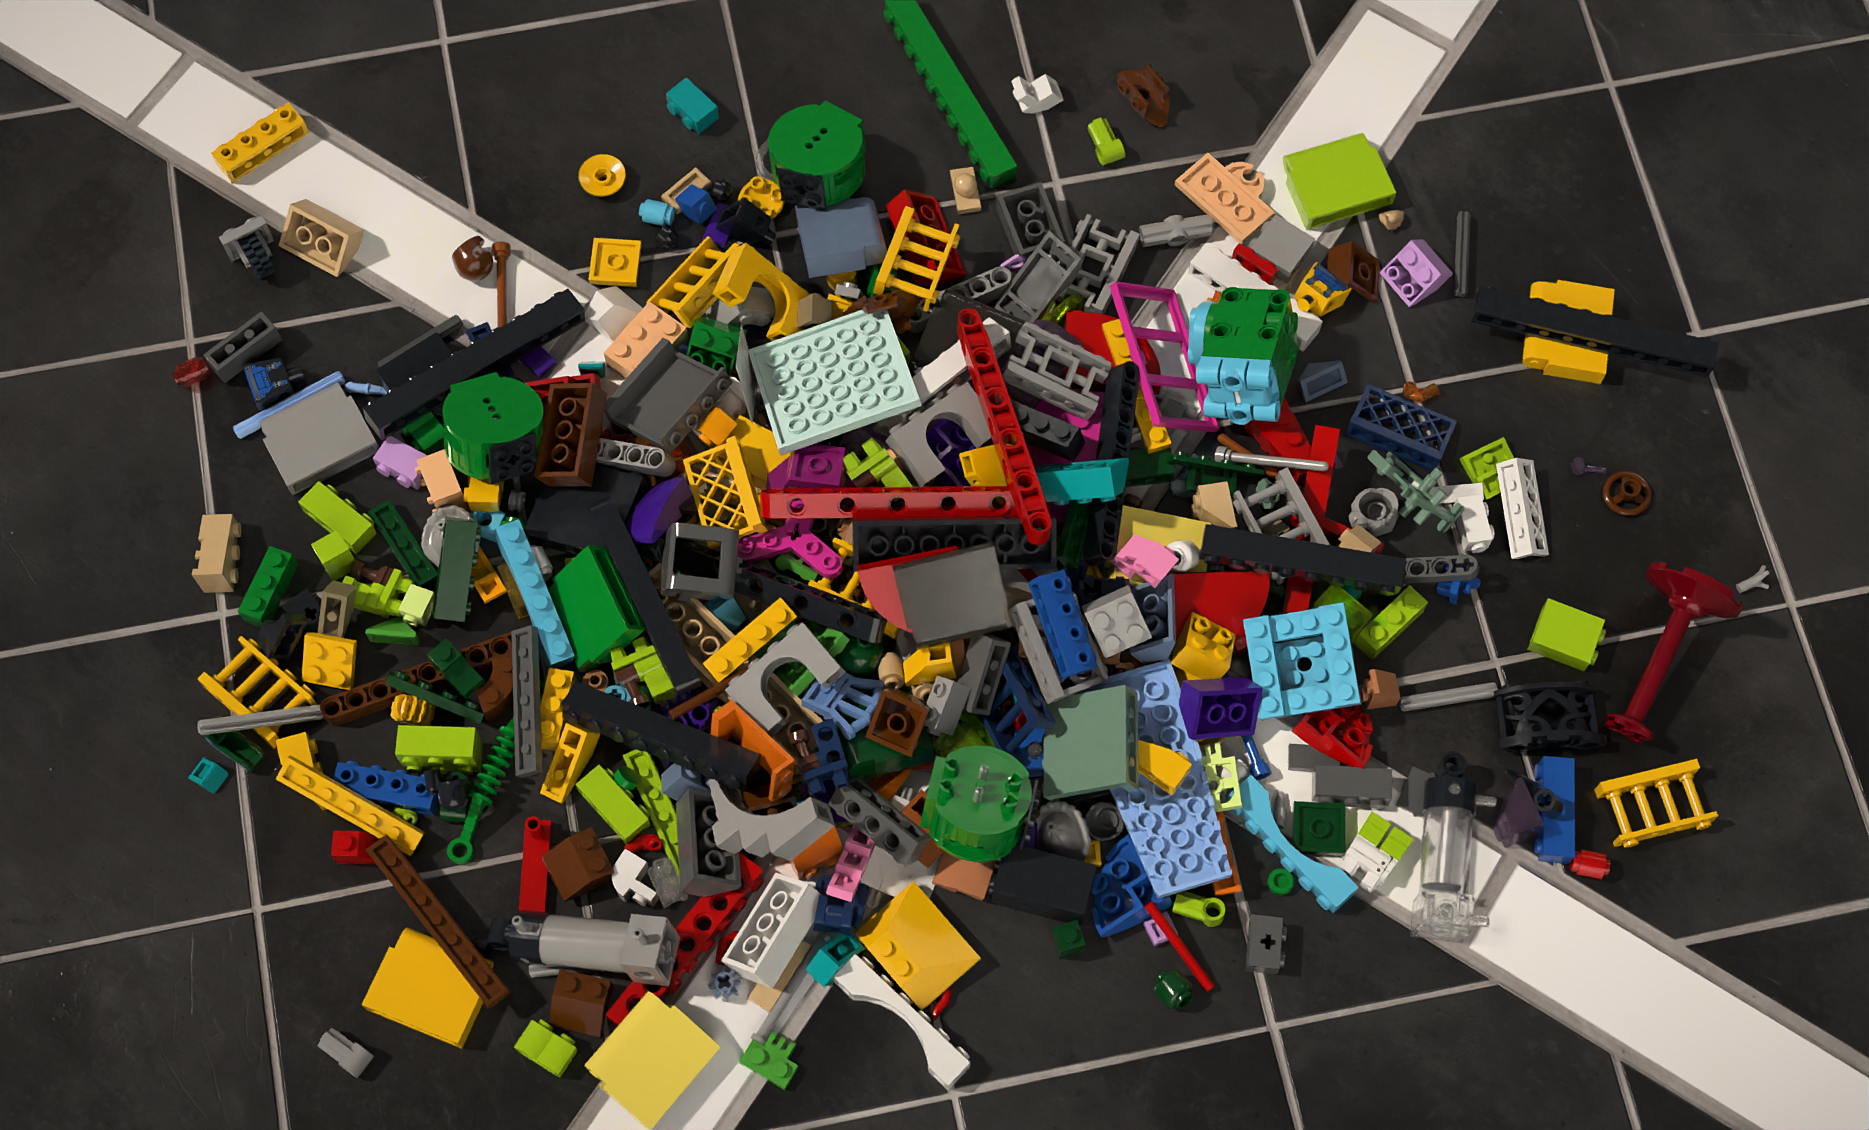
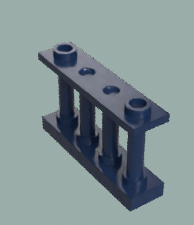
M1010 646L1002 671L1007 683L994 697L989 715L979 714L996 748L1009 753L1022 763L1025 759L1019 746L1035 728L1051 730L1056 721L1024 662L1018 655L1015 646ZM1013 691L1017 702L1003 718L998 708ZM1023 711L1027 722L1013 737L1008 728Z

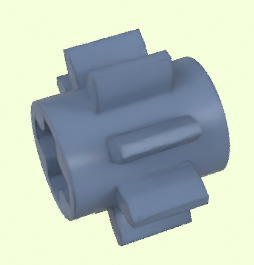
M721 967V973L717 975L711 974L714 983L709 984L708 987L709 990L716 989L715 999L722 996L725 997L726 1002H729V996L732 994L739 995L735 986L741 985V980L733 979L736 974L735 970L727 973ZM729 980L730 987L724 986L721 989L720 982L726 983Z

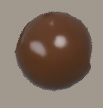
M475 236L465 241L453 252L451 257L459 276L472 282L483 280L490 274L493 268L492 254L481 249L485 242L481 236Z

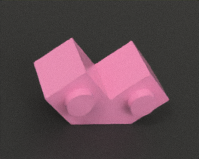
M1133 535L1111 564L1129 579L1137 573L1156 588L1179 559L1169 547Z

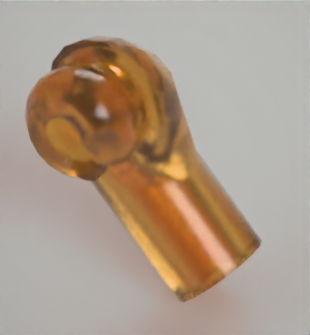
M1408 381L1403 385V394L1408 399L1424 402L1439 394V389L1435 383L1421 389L1416 387V384L1412 381Z

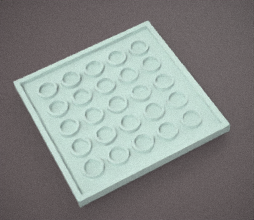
M860 310L748 350L780 455L922 406L887 310L870 314Z

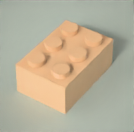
M648 302L604 352L606 365L626 379L662 338L669 340L674 349L678 351L680 345H685L689 340L687 327L651 302Z

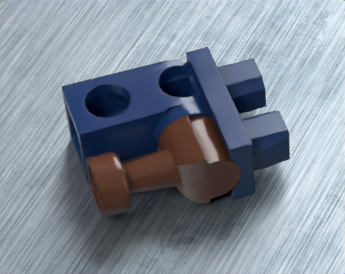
M833 718L811 726L819 749L818 752L811 753L807 745L810 741L807 729L795 731L788 736L790 744L797 747L800 758L798 762L799 771L804 786L808 787L813 797L826 793L823 781L833 779L836 789L849 785L847 774L849 769Z

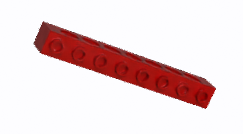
M740 852L741 881L744 883L743 888L701 897L676 927L675 930L680 936L675 958L678 967L672 972L669 986H661L659 991L653 993L664 1004L666 1003L664 1000L669 993L674 994L682 984L681 979L686 972L690 974L699 963L697 959L703 951L707 953L713 947L716 935L719 932L723 933L732 922L730 918L736 911L739 913L748 903L746 898L752 891L757 892L763 885V869ZM718 901H726L728 903L726 909L719 911L714 908ZM702 921L712 923L711 927L706 931L698 929V925ZM686 941H692L695 943V946L691 951H683L681 949L682 944ZM632 981L605 1014L607 1019L618 1027L631 1012L633 1004L639 1002L648 992L650 984L634 983Z

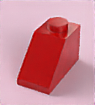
M333 831L331 856L337 864H376L366 849L378 841L379 838L362 831Z

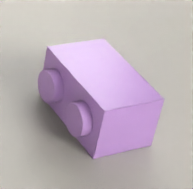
M392 436L387 437L373 457L377 466L376 470L386 477L391 475L397 478V482L406 488L411 486L418 490L422 485L420 480L423 479L422 473L417 474L415 468L419 466L417 460L427 455Z

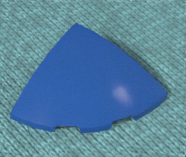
M1127 835L1121 839L1106 855V863L1101 872L1096 873L1092 886L1094 908H1091L1095 926L1102 938L1124 931L1152 918L1144 907L1150 901L1155 903L1160 912L1174 905L1170 896L1157 898L1131 837Z

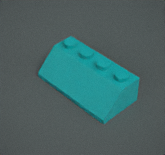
M1117 458L1037 465L1034 469L1046 502L1054 501V505L1068 504L1069 500H1077V503H1088L1092 501V498H1100L1101 502L1115 500V496L1124 492L1129 459Z

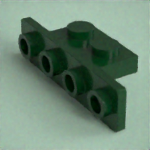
M1175 452V455L1168 457L1166 462L1188 467L1186 491L1197 493L1198 486L1228 482L1231 499L1236 492L1237 476L1254 479L1265 476V470L1258 469V466L1254 464L1238 466L1235 465V461L1221 460V462L1212 461L1213 458L1209 456L1193 458L1186 452Z

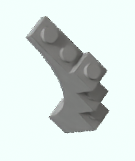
M715 779L708 780L711 797L716 808V816L719 820L712 826L715 844L720 849L733 854L738 853L744 848L748 853L763 858L771 851L775 856L791 861L835 826L829 805L815 798L809 797L798 806L779 814L768 816L754 815L745 807L736 789Z

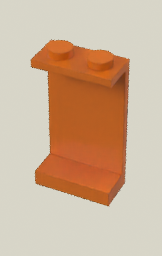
M733 700L712 714L710 734L726 741L733 738L741 747L759 753L760 765L772 775L769 800L773 802L779 796L784 797L792 788L795 759Z

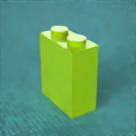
M1548 598L1542 607L1527 650L1585 671L1589 664L1594 665L1599 652L1595 648L1597 643L1601 644L1605 636L1606 630L1602 629L1605 620Z

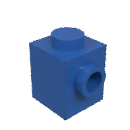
M693 184L689 185L675 198L684 216L699 224L707 220L717 210L709 193Z

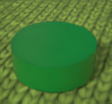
M620 766L614 773L615 781L623 789L634 790L640 783L637 773L627 766Z
M1282 868L1273 870L1267 880L1269 890L1278 896L1288 894L1294 885L1292 874Z

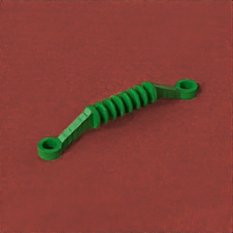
M540 680V688L544 692L545 683ZM542 692V695L540 696V705H541V701H542V697H543V692ZM514 717L506 727H500L499 731L504 737H495V741L500 746L492 745L490 748L496 755L486 756V759L492 764L482 765L487 774L478 773L477 777L483 782L473 783V786L479 791H470L468 794L472 801L461 836L452 840L448 845L447 855L456 865H465L473 858L474 848L472 840L480 819L479 816H481L485 806H491L493 803L487 796L497 795V791L492 786L500 787L502 783L496 777L506 776V773L500 768H509L510 764L505 758L514 759L515 757L509 751V749L515 750V743L513 742L515 740ZM461 845L467 847L465 856L460 858L454 856L456 847Z

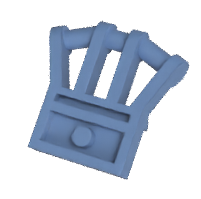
M845 673L826 689L816 679L803 697L802 706L824 716L825 720L833 718L835 725L842 731L844 737L851 740L856 736V732L866 726L869 727L882 690L886 689L885 682L856 678ZM855 689L871 690L873 692L872 697ZM844 699H851L866 706L867 709L864 711L845 702ZM837 710L857 720L849 724Z

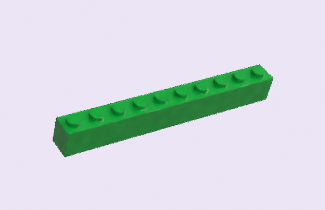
M885 0L883 15L886 22L893 25L897 40H902L907 56L909 58L912 57L915 62L917 73L920 76H924L928 91L936 96L939 109L941 111L944 110L947 114V121L952 129L955 128L958 132V139L961 145L966 146L969 150L970 160L980 168L979 172L983 181L988 182L993 189L1016 178L1017 165L916 0Z

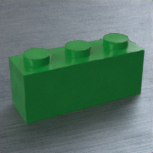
M269 546L238 609V613L244 622L261 628L265 620L273 619L299 565L293 554Z

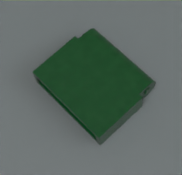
M874 674L868 679L879 680V675ZM905 683L899 688V690L912 695ZM855 689L872 697L873 692L871 690ZM844 699L845 702L864 711L867 709L866 706L851 699ZM837 710L849 724L857 720ZM835 725L848 765L849 774L852 777H861L874 773L875 777L933 761L934 745L925 726L923 727L913 757H909L866 738L868 726L856 732V736L848 740Z

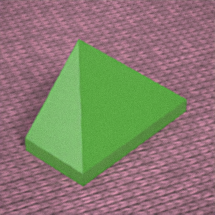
M399 616L366 629L365 634L370 642L420 646V640L415 631Z

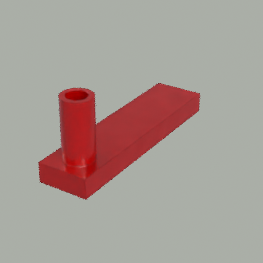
M535 816L525 820L519 911L546 912L549 872L542 860V856L551 850V820H540Z

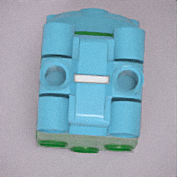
M1226 288L1222 291L1219 302L1203 301L1196 308H1192L1190 312L1188 362L1196 367L1197 383L1207 384L1208 394L1205 397L1203 406L1204 416L1210 418H1229L1238 425H1245L1250 420L1278 422L1283 399L1299 350L1297 338L1298 315L1292 310L1290 294L1283 289Z

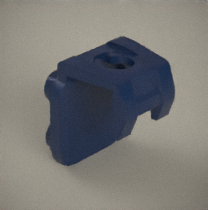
M833 876L820 878L815 886V889L821 895L818 897L813 931H826L855 937L856 929L862 924L867 897L865 885L860 881L850 902L826 894Z

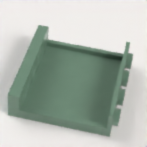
M1125 684L1071 695L1047 705L1056 724L1051 730L1044 729L1042 736L1044 746V758L1042 759L1044 782L1042 783V793L1044 798L1054 802L1056 800L1060 801L1062 797L1119 787L1129 792L1138 790V693Z

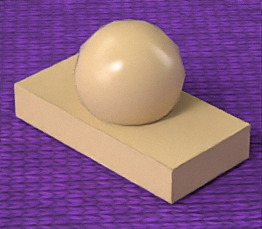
M973 167L950 170L958 214L981 211Z

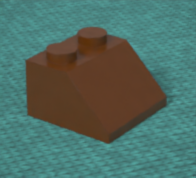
M592 827L569 836L542 856V860L563 902L611 883L614 870Z
M559 969L552 995L549 1025L554 1028L601 1038L606 1019L605 1014L608 1012L614 989L611 980Z

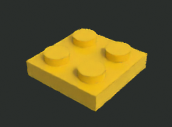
M594 238L588 279L589 284L637 287L642 247L641 241Z
M307 632L304 639L302 681L346 690L352 689L354 685L357 641Z

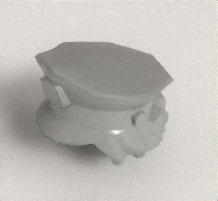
M1368 488L1360 492L1351 504L1352 511L1349 514V521L1352 528L1360 525L1374 537L1392 532L1399 517L1397 511L1399 504L1395 493L1386 488Z

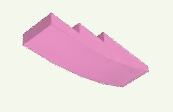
M853 826L845 842L844 850L837 862L835 873L826 893L850 902L859 886L875 846L874 841L864 833L859 832L855 826Z

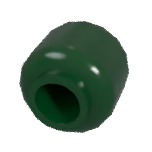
M1179 970L1163 971L1157 976L1154 993L1169 1009H1182L1191 1002L1193 998V985Z

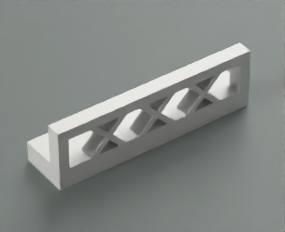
M1514 458L1496 464L1511 558L1521 559L1531 555L1542 557L1549 555L1533 460ZM1523 466H1525L1527 476L1524 473Z

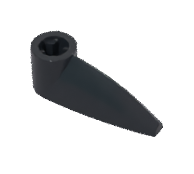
M1510 769L1505 770V776L1511 784L1540 813L1547 818H1556L1561 815L1564 805L1557 795L1524 775Z

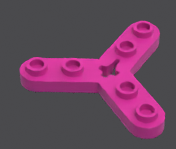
M798 498L793 499L791 503L794 508H800L804 504ZM787 518L785 526L743 538L738 542L737 557L743 558V561L751 564L793 551L826 579H834L843 571V564L839 555L811 533L815 518ZM796 526H798V532L800 537H797L795 541H792L791 536L795 535L797 531Z

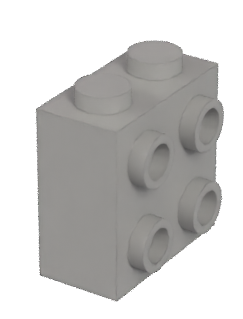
M1275 215L1271 221L1267 220L1260 230L1261 235L1258 239L1254 237L1248 247L1253 249L1256 255L1262 259L1272 262L1278 269L1276 277L1288 284L1312 251L1316 238Z

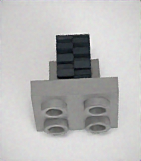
M262 215L248 219L237 228L226 230L219 237L231 262L241 258L246 268H252L258 280L275 272V268L269 259L272 254L267 246L274 239Z

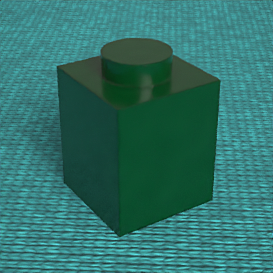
M1078 920L1052 927L1051 936L1059 959L1084 951L1085 941Z

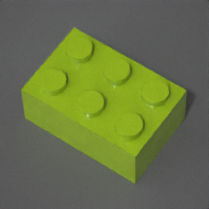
M398 725L395 756L404 770L416 774L422 773V770L440 768V772L443 774H447L448 771H458L464 775L480 772L483 742L475 727Z

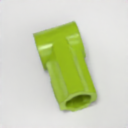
M1102 118L1093 120L1088 125V131L1096 146V154L1100 164L1106 165L1125 158L1122 142L1119 138H1115L1107 120Z
M1182 891L1177 893L1172 912L1202 921L1209 927H1216L1224 919L1225 905L1218 898L1208 899ZM1215 908L1219 911L1220 915L1211 917L1206 913V910Z

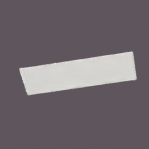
M1483 483L1433 487L1429 492L1433 496L1438 489H1441L1447 494L1440 504L1455 502L1458 497L1479 494L1482 495L1484 500Z

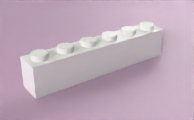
M1208 243L1202 247L1189 265L1188 274L1220 296L1222 291L1229 287L1278 289L1276 286L1264 282L1258 274L1245 269L1239 261L1223 254L1220 248L1211 246ZM1290 298L1292 310L1298 315L1297 338L1299 350L1303 352L1320 332L1323 321L1314 312L1300 310L1297 301Z
M989 317L982 323L997 360L1012 348L1010 333ZM960 340L912 377L922 406L888 417L887 419L895 425L901 423L904 426L910 422L909 416L919 409L922 413L929 408L927 404L938 396L942 400L948 395L946 391L958 383L962 386L972 380L962 353Z

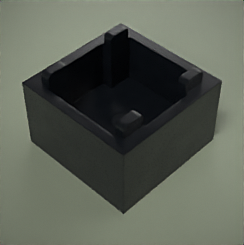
M1090 575L1079 577L1078 604L1081 614L1085 616L1082 608L1083 605L1127 585L1130 587L1129 579H1125L1122 576L1115 578H1094V576Z

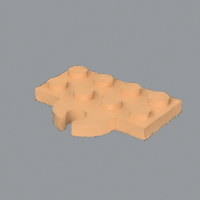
M1207 153L1175 180V186L1240 244L1248 240L1275 214L1260 199L1264 188V179L1261 171L1256 174V178L1252 181L1243 178V175L1250 174L1253 170L1254 165L1250 163L1235 162L1224 167Z

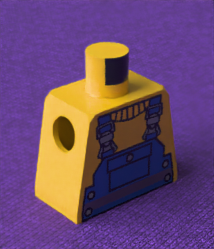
M1316 262L1302 280L1294 298L1297 300L1300 310H1310L1318 316H1322L1342 306L1352 288Z

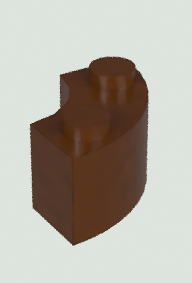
M512 652L492 659L493 670L490 679L484 686L476 690L483 713L488 722L501 716L513 704Z

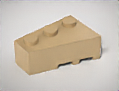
M233 514L202 515L198 537L199 541H201V551H196L195 558L199 559L198 569L192 570V576L204 593L234 592L235 583H238L239 574L236 568V560L240 559V548L237 545V537H241V524L237 522Z

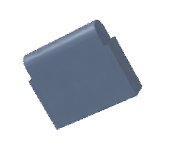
M848 197L839 203L826 206V211L812 209L803 205H795L797 225L809 278L866 269V266L877 265L884 261L887 248L877 209L872 199L867 197L851 199V197Z

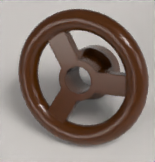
M1617 472L1611 475L1603 486L1605 503L1612 511L1619 515L1636 516L1644 512L1650 505L1652 497L1650 486L1643 477L1634 472ZM1621 479L1622 484L1619 494L1611 498L1610 489L1612 484ZM1641 487L1644 492V497L1638 495L1641 491ZM1623 500H1632L1640 504V506L1634 509H1624L1617 504Z

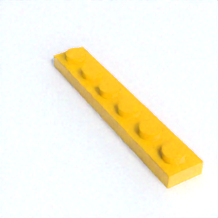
M1120 319L1103 323L1102 329L1115 365L1132 361ZM1139 382L1135 420L1147 453L1150 454L1170 448L1172 443L1166 428L1153 426Z
M291 755L287 757L276 777V780L379 839L387 834L397 848L409 856L414 853L425 834L421 829Z

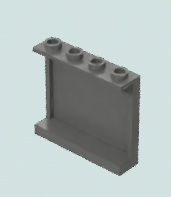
M662 338L607 399L604 413L610 422L671 454L722 394L727 391L732 381L723 367L716 371L676 351L669 340Z

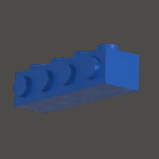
M1065 570L1039 576L1028 582L1060 680L1096 668V654L1090 647L1088 630L1082 623L1078 602L1074 600L1071 591V580L1066 576Z
M347 761L346 763L338 762L333 780L380 807L403 808L419 814L435 815L439 800L438 793L433 795L426 790L424 774H421L420 777L413 776L405 770L398 769L396 772L386 771V768L382 766L372 765L371 768L363 767L358 762Z

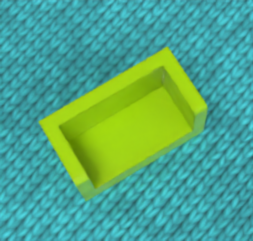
M338 530L311 544L332 581H336L350 573L355 559Z

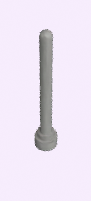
M1218 446L1215 451L1216 462L1231 460L1237 463L1326 471L1329 468L1328 463L1324 461L1235 453L1230 447Z

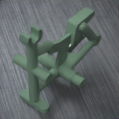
M1372 450L1368 455V459L1376 466L1377 473L1379 475H1386L1403 490L1400 495L1407 500L1398 513L1404 518L1419 506L1422 509L1413 518L1414 521L1421 525L1432 513L1442 519L1437 529L1444 533L1463 513L1464 506L1460 503L1455 504L1450 511H1447L1440 504L1447 495L1441 489H1438L1433 496L1429 494L1443 474L1438 467H1435L1422 480L1391 451L1384 458L1379 452ZM1394 462L1408 474L1407 480L1402 477L1404 473L1393 465Z

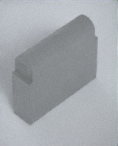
M339 383L259 421L266 437L262 440L292 496L315 485L318 481L321 482L375 455L379 450L377 442L352 396L347 397Z

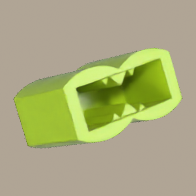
M531 1020L514 1048L528 1059L560 1078L578 1051L573 1046L575 1041L563 1033L560 1037L551 1032L553 1027L543 1020H540L538 1023Z

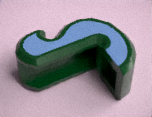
M238 731L202 735L214 748L236 762L247 772H251L265 756V751Z

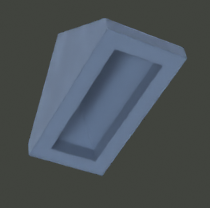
M1340 360L1308 364L1298 379L1305 402L1348 383L1342 361Z

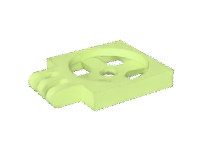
M1215 743L1216 753L1212 754L1211 745H1205L1206 755H1202V764L1204 769H1206L1208 785L1212 781L1218 783L1216 790H1210L1215 812L1243 808L1235 756L1223 758L1221 743ZM1216 766L1229 770L1232 773V777L1221 779L1217 776ZM1234 788V795L1227 803H1221L1220 793L1222 790Z

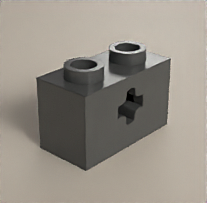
M1251 915L1248 924L1245 971L1276 975L1280 967H1284L1285 952L1281 951V941H1286L1287 926H1283V918ZM1264 940H1268V945L1271 946L1270 949H1265V944H1262Z

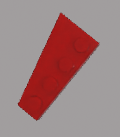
M1285 397L1278 422L1250 420L1247 424L1243 425L1246 432L1260 443V447L1266 454L1268 453L1270 456L1310 459L1311 446ZM1288 468L1298 485L1305 483L1307 470Z

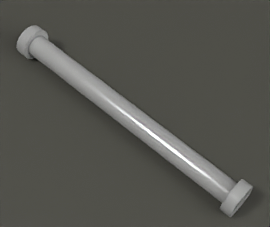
M818 932L816 935L818 939L757 1033L752 1034L751 1039L765 1045L767 1035L808 972L805 969L820 948L832 941L829 936Z

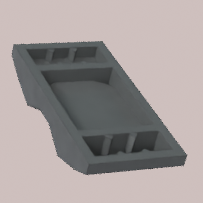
M1048 231L993 307L1018 330L1021 329L1025 322L1039 325L1049 315L1053 303L1058 296L1073 283L1084 259L1052 231Z

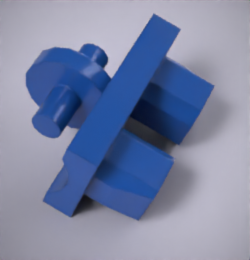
M1444 564L1443 573H1446L1449 570V566ZM1453 564L1454 573H1456L1457 566L1456 564ZM1475 577L1472 580L1438 582L1437 593L1449 597V603L1457 604L1461 586H1464L1463 593L1470 594L1471 589L1479 588L1481 581Z

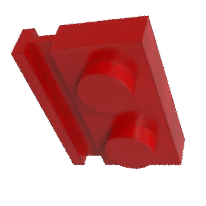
M1239 243L1233 250L1232 259L1239 261L1248 271L1258 274L1267 284L1274 285L1273 282L1278 271L1274 264L1256 255L1250 247H1245Z

